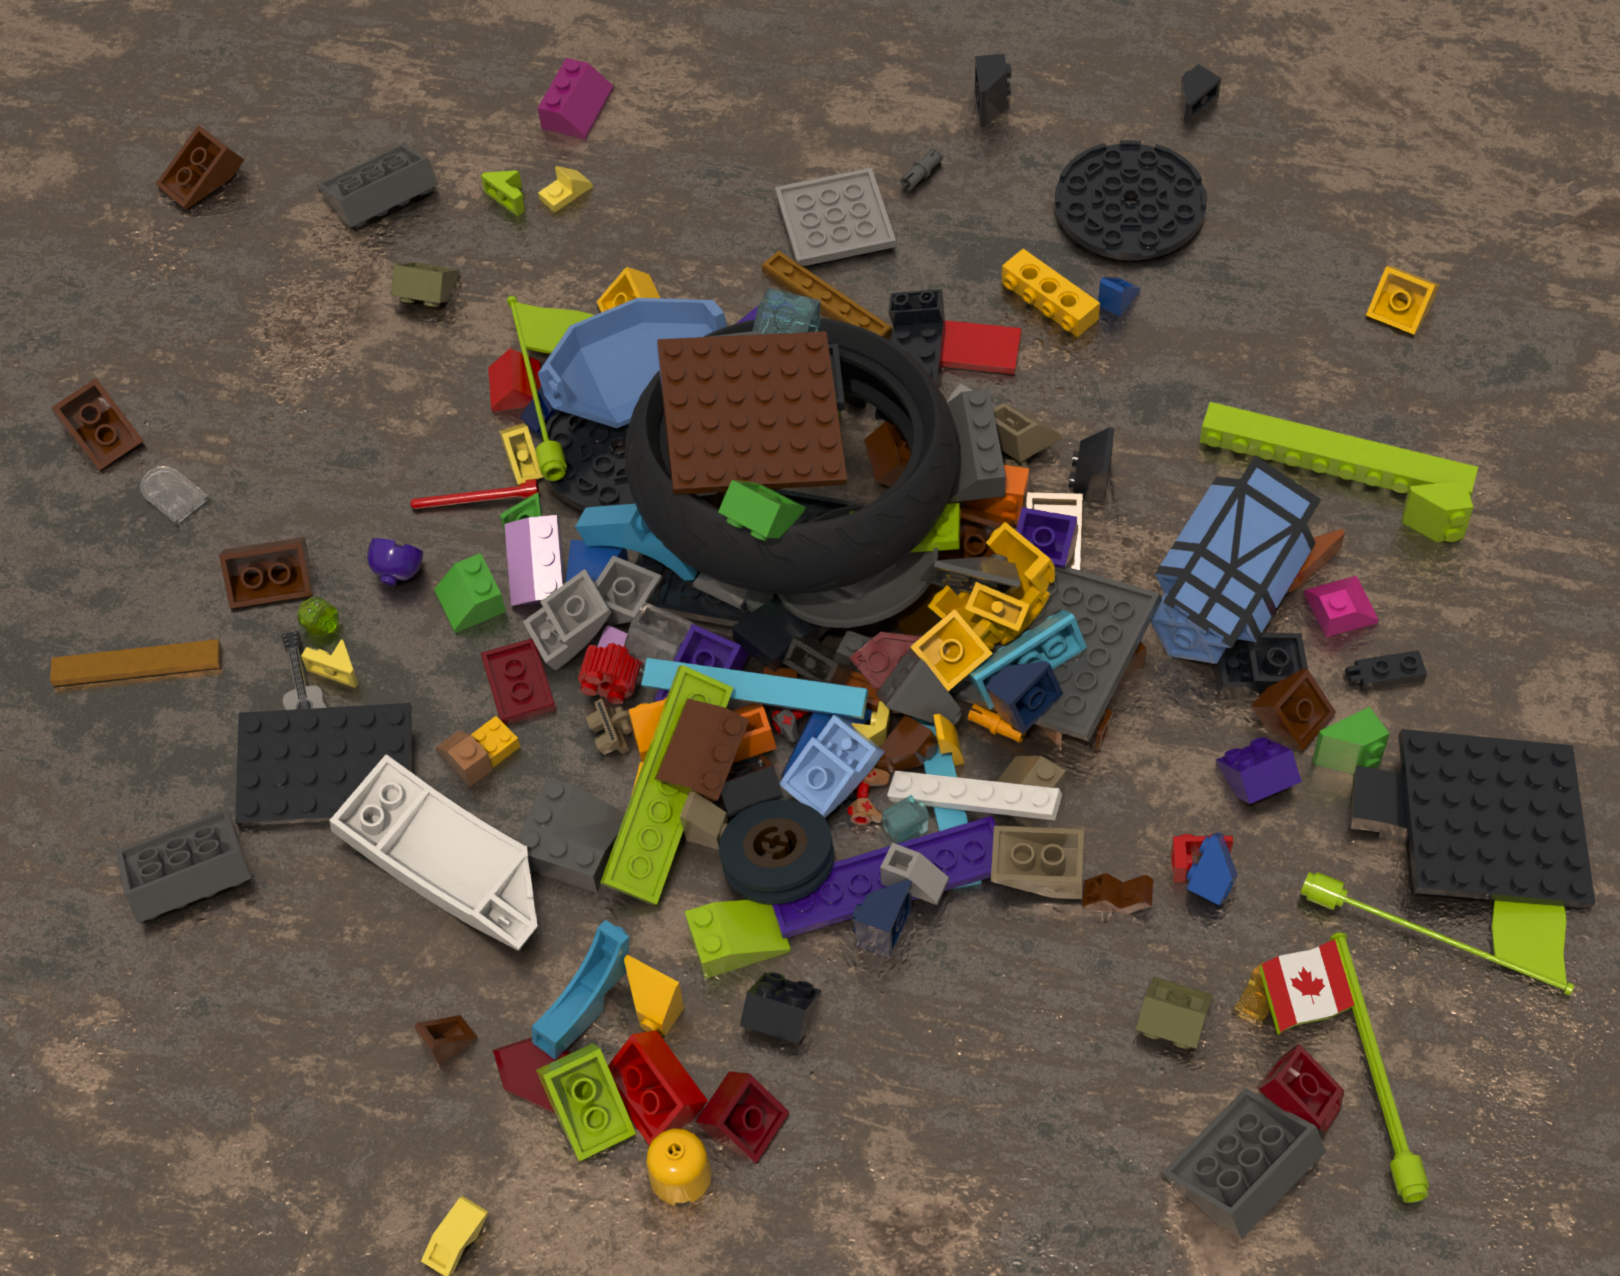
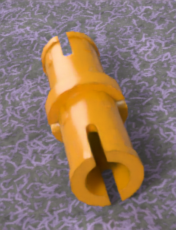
M977 704L972 706L974 711L970 710L968 714L969 721L990 729V733L994 735L999 733L1015 740L1017 743L1022 742L1023 738L1021 736L1025 737L1026 732L1022 734L1001 718L998 713H994Z

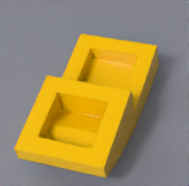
M941 714L933 715L940 754L951 752L954 766L965 764L956 728Z

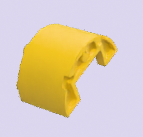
M1006 522L993 531L986 544L996 555L1005 556L1008 558V562L1016 564L1020 586L1009 596L1030 604L1019 632L966 610L965 607L971 593L962 591L957 595L948 585L938 592L928 605L942 619L955 609L989 649H993V644L1001 642L1003 645L1007 644L1030 626L1042 611L1050 596V593L1047 591L1049 582L1053 583L1055 580V568L1052 560Z

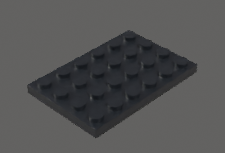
M397 703L239 713L235 823L238 826L329 821L386 754L411 772V704Z

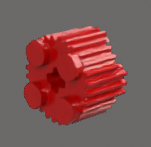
M608 643L605 648L589 645L578 676L579 683H581L580 691L588 696H595L597 694L600 697L604 696L613 704H623L624 698L633 695L642 662L639 659L634 660V657H630V654H628L629 650L620 644Z

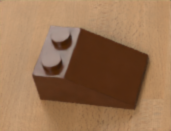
M198 125L158 179L156 185L182 207L188 209L229 181L244 162V159L216 136Z
M96 378L52 406L56 419L99 471L144 442Z

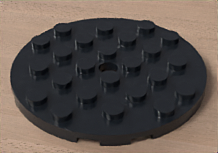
M1120 140V144L1106 146L1103 143L1091 147L1077 155L1065 166L1055 189V211L1066 233L1084 248L1109 258L1144 260L1160 257L1177 250L1197 233L1206 213L1207 192L1201 182L1202 177L1197 169L1177 152L1158 144L1153 147L1142 145L1141 141ZM1125 198H1135V199L1137 200V202H1136V201H1132V202H1131V201H1126V202H1125Z
M556 410L546 424V430L549 440L561 444L567 469L564 477L560 480H547L552 490L563 501L581 511H584L586 507L635 504L626 475L625 450L616 452L613 450L616 446H626L629 424L614 428Z

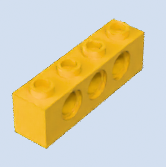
M1025 249L1019 251L1002 265V283L1004 286L1016 292L1027 303L1041 310L1046 317L1055 320L1064 330L1070 331L1079 337L1099 320L1100 302Z

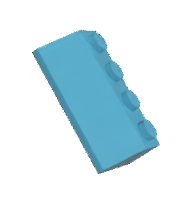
M1062 610L1055 615L1049 616L1034 629L1026 631L1020 638L1009 645L1001 647L995 654L988 657L970 672L968 677L974 689L991 710L995 706L985 686L989 683L991 677L999 673L1005 666L1047 661L1052 669H1055L1086 649L1087 646L1074 615Z

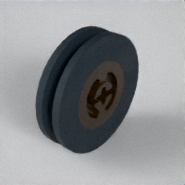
M791 800L766 801L745 809L729 822L719 842V855L724 876L729 886L740 896L762 904H783L809 895L828 878L835 858L831 831L825 818L814 808ZM790 847H795V849L791 853ZM763 850L764 855H763V856H759V854H760L761 851Z

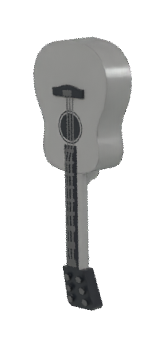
M299 631L283 634L281 637L285 650L289 655L295 689L287 692L283 697L285 709L327 708L326 700L320 687L306 686L299 649H301V635Z

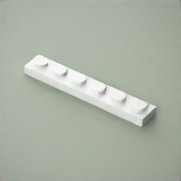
M895 771L887 797L891 802L1055 821L1062 793L1058 788Z

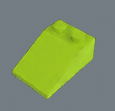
M750 900L713 902L684 911L687 927L705 979L791 952L787 938H782L772 904H762Z
M592 1043L536 1070L548 1100L579 1162L636 1134L603 1053L595 1044Z

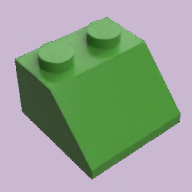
M732 480L718 513L728 517L727 523L738 528L745 526L751 529L750 534L752 536L767 541V538H780L803 514L806 507L761 484Z
M481 553L455 563L434 589L455 633L506 612L502 594Z
M1369 706L1320 730L1312 761L1315 765L1354 774L1356 766L1376 769L1382 762L1390 733Z

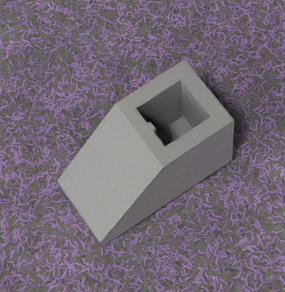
M895 843L891 844L880 867L882 885L890 886L905 879L912 881V896L935 905L938 904L949 881V877L921 853Z

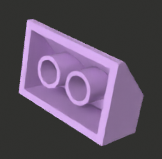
M557 515L529 517L504 524L511 606L541 604V600L565 584L560 519Z

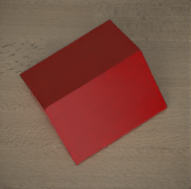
M510 348L488 367L492 412L535 406L523 354ZM529 357L540 405H544L543 390L538 376V372L541 369L540 361Z

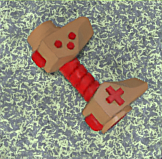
M873 767L858 785L857 800L848 807V814L851 816L853 823L858 825H866L871 821L880 823L887 817L884 812L877 809L868 799L869 786H885L888 784L890 775L887 771Z

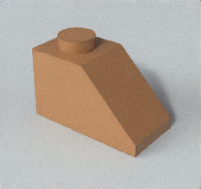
M457 731L435 747L438 753L469 787L493 771L488 753L470 734Z

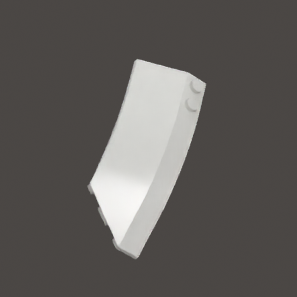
M387 754L329 820L331 832L373 863L432 903L485 934L519 951L537 929L527 846L508 837L464 810Z

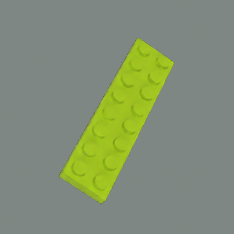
M684 665L678 666L600 884L648 904L657 905L683 832L680 815L688 795L655 780V776L686 699L689 698L726 708L733 687Z

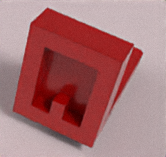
M1192 834L1173 836L1171 846L1173 882L1186 881L1187 871L1192 866V856L1203 855L1199 852V849L1206 836H1194ZM1224 836L1231 855L1233 836Z

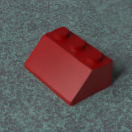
M657 1030L632 1034L608 1064L629 1118L649 1146L660 1133L673 1128L681 1129L692 1122L708 1102Z

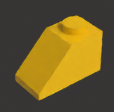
M976 582L965 609L1019 632L1030 604Z

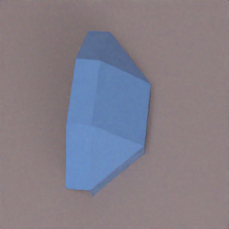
M636 298L569 326L538 372L543 393L554 409L614 428L629 424L640 395L659 371L657 339L704 337L714 331L727 327L725 314L714 300Z

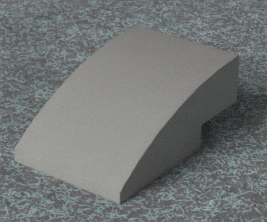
M584 569L540 602L543 607L524 620L523 623L545 663L556 671L590 642L606 622L611 611L590 574Z

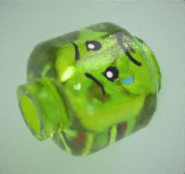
M312 597L300 605L297 620L304 630L315 637L321 638L335 630L339 621V613L325 599Z

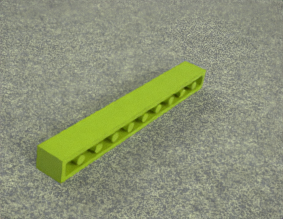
M1214 402L1209 403L1200 436V443L1211 447H1220L1252 456L1256 455L1264 460H1273L1289 466L1313 470L1317 473L1338 476L1345 480H1354L1370 486L1394 490L1398 493L1408 494L1410 486L1465 480L1471 497L1478 471L1477 466Z

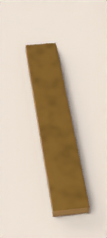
M779 250L761 265L764 273L833 320L862 327L884 338L892 334V327L800 264H797V262Z
M219 639L52 657L50 682L53 686L220 668L221 644Z

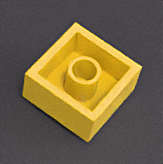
M497 716L471 734L488 753L492 768L520 748L518 737Z

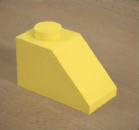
M523 423L500 430L499 434L517 484L525 483V480L542 478L543 475L540 473L528 426Z

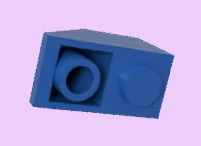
M1217 832L1212 834L1211 838L1206 836L1202 842L1199 852L1203 855L1198 864L1194 863L1191 866L1186 879L1190 881L1187 886L1188 890L1221 905L1226 901L1238 875L1223 834Z

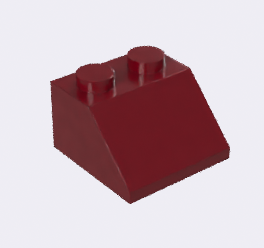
M729 1071L695 1123L719 1144L752 1163H757L788 1116L789 1111L750 1073Z

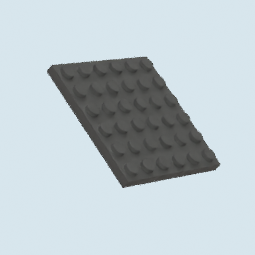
M1054 566L1055 580L1053 583L1049 582L1047 589L1050 596L1036 619L1012 641L1005 645L998 642L993 644V649L989 650L995 654L1001 647L1009 645L1020 638L1026 631L1034 629L1049 616L1055 615L1062 610L1072 613L1087 648L1053 669L1063 694L1034 724L1089 741L1162 598L1158 592L1070 567L1061 568ZM968 675L948 691L952 698L989 709L974 689Z

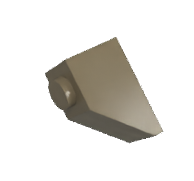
M690 791L680 815L686 841L719 850L721 835L729 824L727 813L696 792Z

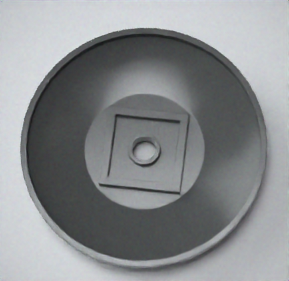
M869 504L850 505L834 509L808 522L849 514V511H857ZM933 548V551L909 553L893 566L852 585L817 593L777 594V596L788 611L812 624L835 628L872 624L901 612L926 591L931 583L920 581L921 576L935 561H939L938 548Z

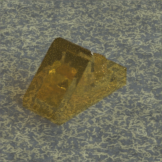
M1263 962L1252 971L1249 983L1233 1011L1236 1015L1259 1027L1263 1025L1271 1011L1259 967L1264 964Z

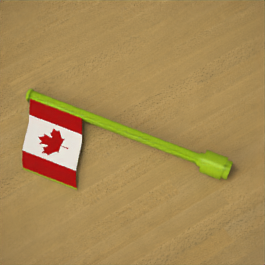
M1338 932L1330 937L1329 942L1314 949L1281 955L1265 962L1259 967L1277 1035L1294 1026L1329 1019L1352 1008L1395 1151L1394 1160L1389 1163L1397 1194L1402 1196L1403 1202L1414 1203L1429 1196L1427 1190L1430 1186L1421 1157L1413 1155L1409 1151L1346 942L1347 935Z

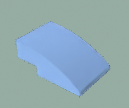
M833 715L818 738L812 737L779 784L798 801L814 808L825 818L860 784L885 751L844 718Z

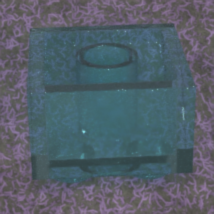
M768 288L758 305L753 331L761 330L762 334L817 332L820 327V300Z

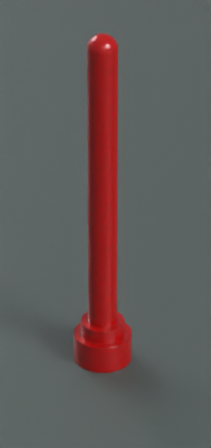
M537 479L525 480V483L515 487L415 498L411 500L410 506L413 509H422L514 497L527 499L537 492L540 498L539 484Z

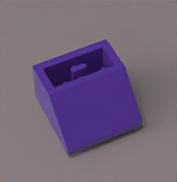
M1265 737L1252 740L1249 746L1242 749L1228 750L1224 753L1225 756L1216 759L1217 766L1237 798L1249 804L1302 782L1292 749Z

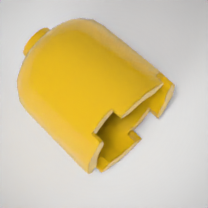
M675 1128L664 1131L653 1139L648 1148L646 1159L648 1177L653 1192L659 1199L671 1205L688 1201L692 1203L705 1194L711 1183V1166L704 1144L694 1133L685 1129Z

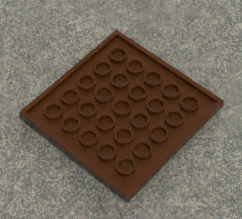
M826 331L657 339L673 495L727 492L732 480L755 482L769 489L846 485L847 474Z

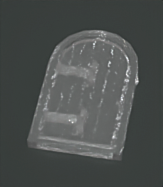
M168 466L151 469L142 477L140 482V490L145 499L176 525L209 499V496L181 472Z

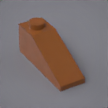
M1343 529L1314 537L1316 544L1287 592L1294 591L1302 586L1341 549L1345 534Z

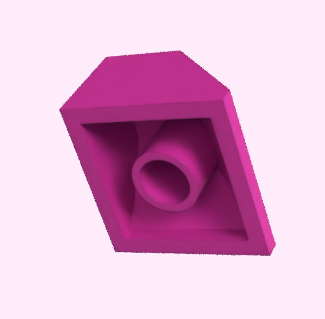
M1357 575L1304 590L1306 599L1325 638L1379 622Z

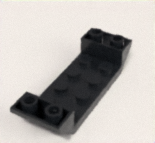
M942 289L891 293L888 311L893 325L891 342L903 349L923 366L939 389L946 332ZM876 408V420L889 419L882 411Z

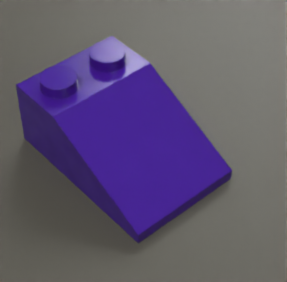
M692 624L674 662L741 671L749 653L741 645ZM659 690L654 700H664L668 696L669 691Z

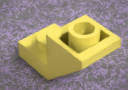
M879 701L878 711L872 712L870 725L852 723V726L877 746H881L888 737L891 709L885 706L882 701Z
M461 1196L433 1233L421 1262L444 1276H451L465 1247L477 1239L489 1212Z

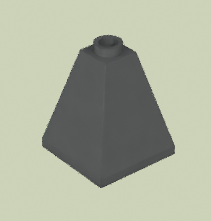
M911 648L908 649L875 693L889 709L934 723L933 715L941 714L955 725L962 715L961 708L927 663Z

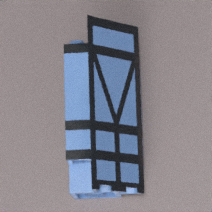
M1256 455L1241 479L1215 478L1155 572L1165 594L1151 623L1168 656L1217 664L1226 647L1232 648L1237 639L1257 642L1316 544L1307 523L1322 499Z

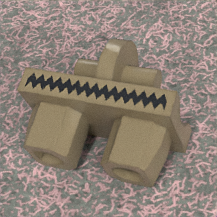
M603 699L594 702L597 710L585 717L587 723L595 733L602 729L606 731V733L595 738L594 741L597 749L604 755L616 749L622 754L628 752L630 749L624 734H629L632 731L629 711H624L622 706L615 708L614 711L612 707H606Z

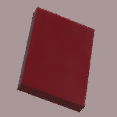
M532 638L480 653L499 718L505 725L556 711L542 660Z

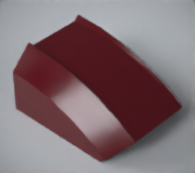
M1300 1044L1276 1061L1262 1082L1256 1087L1268 1100L1285 1112L1295 1114L1315 1125L1317 1130L1325 1133L1339 1114L1344 1096V1089Z

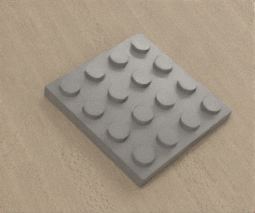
M872 167L775 187V195L797 264L801 266L896 247V239Z

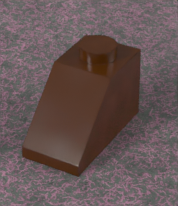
M905 715L880 746L885 752L875 764V768L891 773L922 766L937 750L938 741L933 731Z

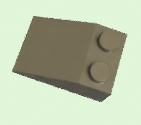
M994 826L991 882L1050 898L1082 899L1084 829Z

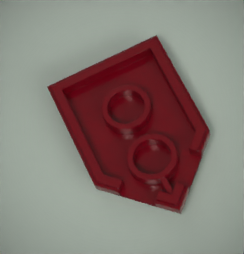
M880 632L849 658L872 687L879 689L908 649L922 636Z
M532 1037L494 1049L493 1053L504 1090L555 1114L536 1070L571 1053L564 1051L555 1060L532 1043Z

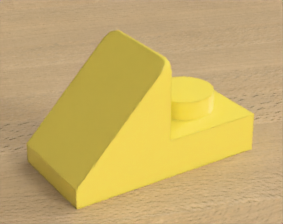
M556 166L557 180L538 192L539 200L553 212H557L591 189L593 183L577 170Z
M343 639L340 640L332 655L321 649L316 651L306 647L301 657L307 671L354 688L358 686V681Z

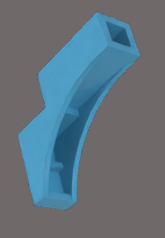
M636 504L586 507L575 526L587 546H615L642 553L669 567L684 581L694 580L698 572L693 567L682 562L653 535L642 519Z
M607 920L597 928L592 945L571 982L553 1005L532 1025V1043L556 1060L604 1012V994L627 973L624 958L626 955H629V936L624 929L612 925Z

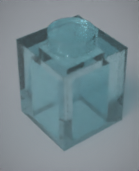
M910 795L882 811V826L895 844L905 842L928 831L929 812L922 802L917 803L914 797Z

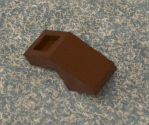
M1104 873L1084 880L1082 907L1088 910L1128 914L1151 907L1153 879L1143 875L1122 882L1112 875Z

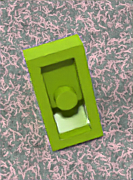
M519 171L484 172L481 174L483 189L487 195L516 216L525 211L524 197L520 191L522 182Z

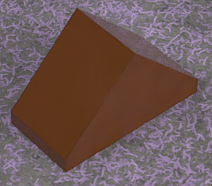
M461 1015L419 1022L414 1027L422 1046L438 1066H441L477 1038V1035Z

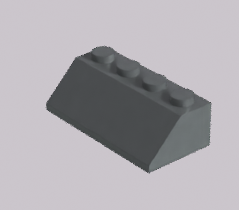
M982 389L961 392L947 402L955 423L958 440V466L949 501L951 503L1004 497L1006 475L990 390Z

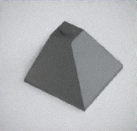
M996 554L991 555V557L935 561L922 574L920 580L943 587L948 585L952 589L972 593L977 582L1008 596L1020 586L1016 564L1008 562L1007 557Z

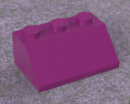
M566 58L537 108L541 129L586 140L614 90L613 85L589 63Z

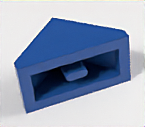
M1102 277L1099 285L1098 302H1100L1101 308L1121 316L1138 295L1141 288L1121 278Z

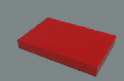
M945 320L946 332L941 367L1015 374L1021 328Z

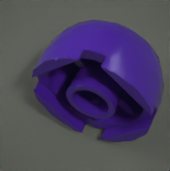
M373 538L368 547L367 561L372 572L381 577L380 582L396 586L397 581H407L418 573L424 552L409 544L404 543V546L395 544L394 540Z

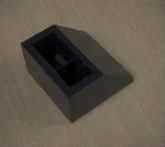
M764 972L747 991L740 1026L798 1044L808 1030L822 990L813 988L814 986L811 983L805 981L794 982L785 979L782 974Z

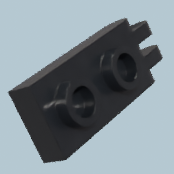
M1419 650L1360 659L1355 661L1353 666H1349L1344 670L1346 676L1349 677V686L1361 685L1362 689L1422 681L1427 676Z

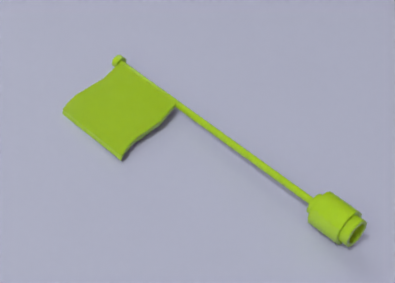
M510 296L507 298V304L512 310L544 442L537 446L535 451L540 473L548 481H557L564 477L567 465L561 444L548 438L527 349L551 354L569 326L595 315L576 310L542 308L518 303L515 296Z
M1308 872L1300 892L1301 895L1307 897L1306 900L1330 910H1334L1335 905L1342 907L1343 902H1346L1562 989L1566 995L1570 996L1574 984L1567 983L1564 963L1566 932L1564 906L1494 900L1491 925L1494 955H1491L1346 896L1348 890L1343 889L1344 882L1319 872L1316 874Z

